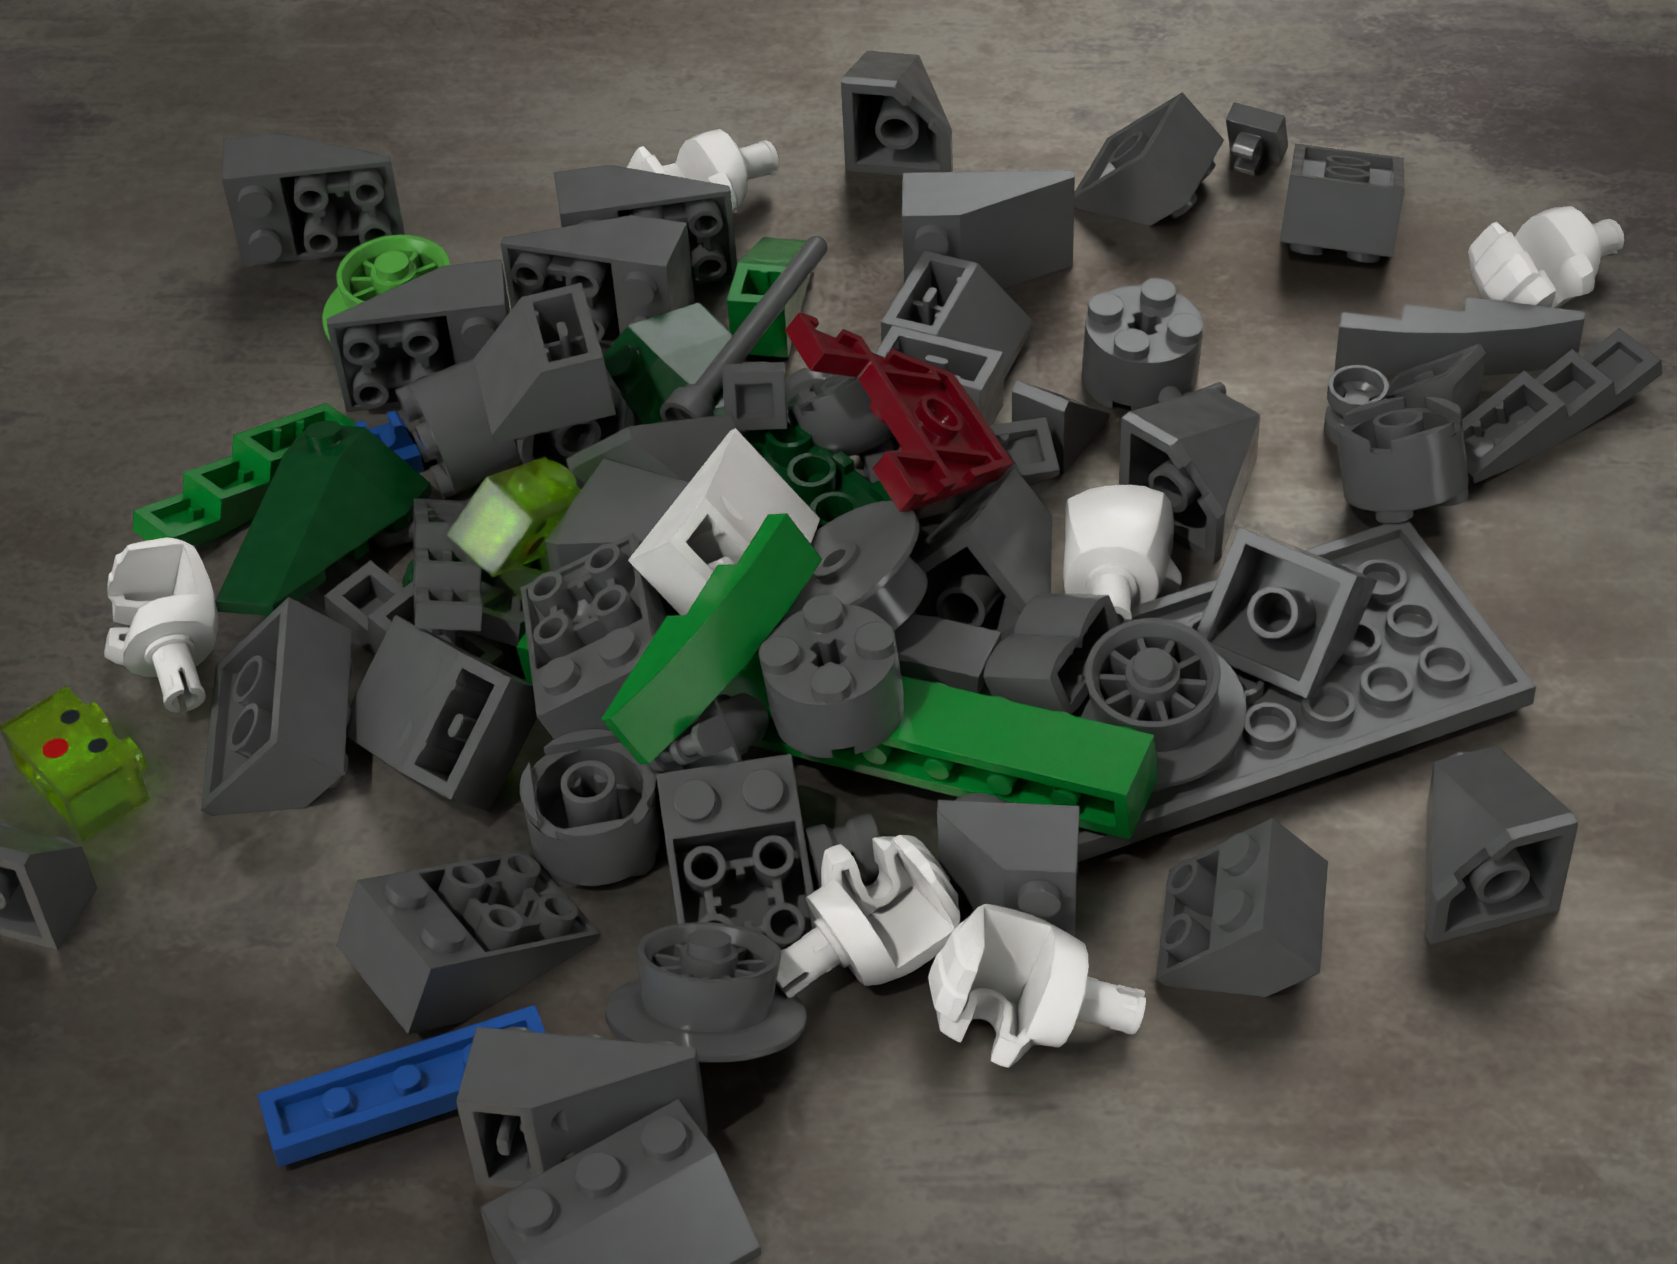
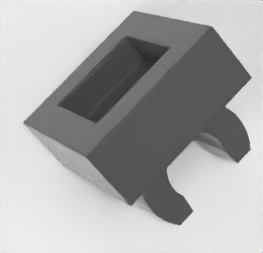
M1234 102L1226 117L1230 150L1232 155L1238 156L1234 170L1255 176L1262 159L1281 163L1288 148L1285 116Z
M785 362L723 364L724 414L733 415L736 429H787Z

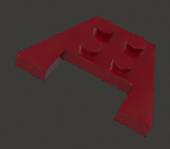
M798 313L785 329V332L810 371L857 378L871 399L869 406L872 413L881 422L888 425L900 444L899 452L886 451L872 469L899 512H909L998 481L1012 466L1013 461L955 374L894 349H891L886 357L871 352L862 336L842 329L837 337L816 330V327L819 325L818 319L805 313Z

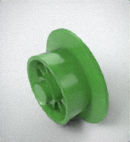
M414 235L379 237L353 249L345 256L338 267L336 274L338 287L330 295L323 310V327L328 341L331 343L327 328V318L437 268L450 265L449 257L444 249L429 239Z

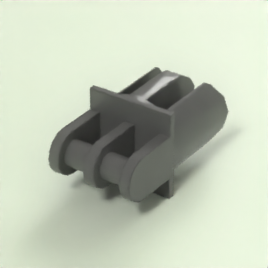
M739 693L732 697L720 694L649 765L654 771L664 773L680 765L686 770L741 761L740 756L748 751L749 746L759 742L764 737L769 724L768 710L760 699L747 693Z

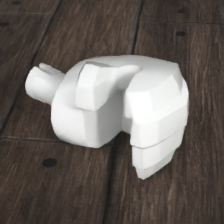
M716 129L698 134L686 140L679 150L676 163L662 166L656 156L652 155L642 146L636 150L627 168L728 185L731 191L733 213L744 201L747 191V180L775 174V170L779 166V159L775 147L767 140L738 148L726 132Z
M1572 206L1555 207L1534 215L1521 226L1515 237L1511 232H1507L1498 222H1495L1488 226L1469 248L1468 254L1472 279L1483 299L1559 308L1575 297L1588 294L1594 290L1595 276L1599 271L1601 257L1616 255L1617 251L1623 248L1624 234L1616 221L1604 219L1592 224L1582 212Z
M1112 485L1092 488L1067 500L1065 506L1066 542L1063 564L1065 594L1109 595L1119 621L1123 624L1132 619L1131 607L1178 592L1182 576L1170 558L1173 549L1174 518L1171 501L1165 493L1146 486Z
M166 537L127 545L123 552L115 555L112 571L108 575L107 592L108 598L112 601L113 621L130 625V628H110L106 638L104 657L115 664L126 667L131 673L144 677H158L163 694V703L168 711L180 712L177 698L179 695L182 696L185 711H191L199 707L206 698L195 666L203 662L214 649L218 632L219 612L217 611L216 595L197 550L187 542Z
M910 835L874 837L872 839L874 860L878 864L879 874L875 882L869 886H864L854 857L843 845H835L824 851L821 868V888L805 898L816 918L813 922L816 928L781 951L776 984L788 998H792L796 993L808 986L809 983L839 964L843 968L848 967L864 986L880 985L915 971L934 958L943 949L951 933L960 924L958 894L951 885L950 878L942 866L919 839Z
M991 904L977 907L968 918L954 929L943 949L936 955L928 976L940 1031L961 1043L972 1019H983L990 1022L996 1031V1038L991 1051V1062L1007 1068L1019 1061L1034 1045L1062 1046L1066 1043L1072 1032L1076 1020L1099 1024L1134 1035L1143 1019L1146 1005L1145 991L1088 977V952L1083 942L1044 919Z

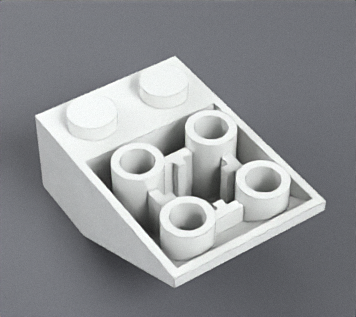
M735 428L726 435L628 561L680 615H686L717 565L738 563L768 514L787 513L810 544L820 518Z

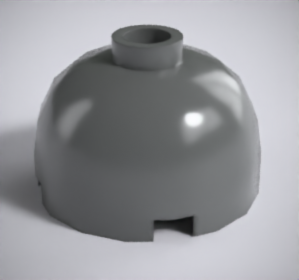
M830 374L811 385L816 394L815 397L803 404L798 393L787 404L801 429L812 435L813 444L830 450L834 454L839 451L844 452L847 456L858 454L862 463H864L865 455L892 451L895 448L891 439L894 436L888 425L881 422L872 413L869 406L871 399L855 377Z

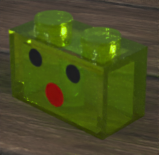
M545 457L485 478L446 535L494 577L547 555L545 540L581 489L576 485L575 476L566 467L555 461L547 460Z
M68 686L63 687L0 725L1 733L15 769L82 841L150 800L141 774L148 770V765L140 749L129 737L119 740L113 734V728L102 709L93 701L85 705Z

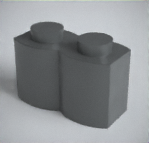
M1042 593L1033 597L1018 616L1014 634L1004 638L987 659L983 677L991 695L1051 711H1064L1071 714L1077 710L1089 693L1085 679V665L1089 652L1106 632L1121 624L1110 596Z

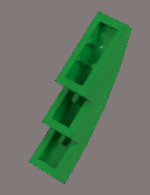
M324 403L234 434L231 456L183 472L182 493L133 510L132 531L145 541L169 537L187 542L195 548L219 538L255 517L284 453L310 424L330 420L338 422L341 426H355L356 422L329 404Z
M787 513L767 515L737 564L717 565L686 615L666 616L601 718L603 723L639 764H650L702 714L740 672L788 612L822 561L820 555Z

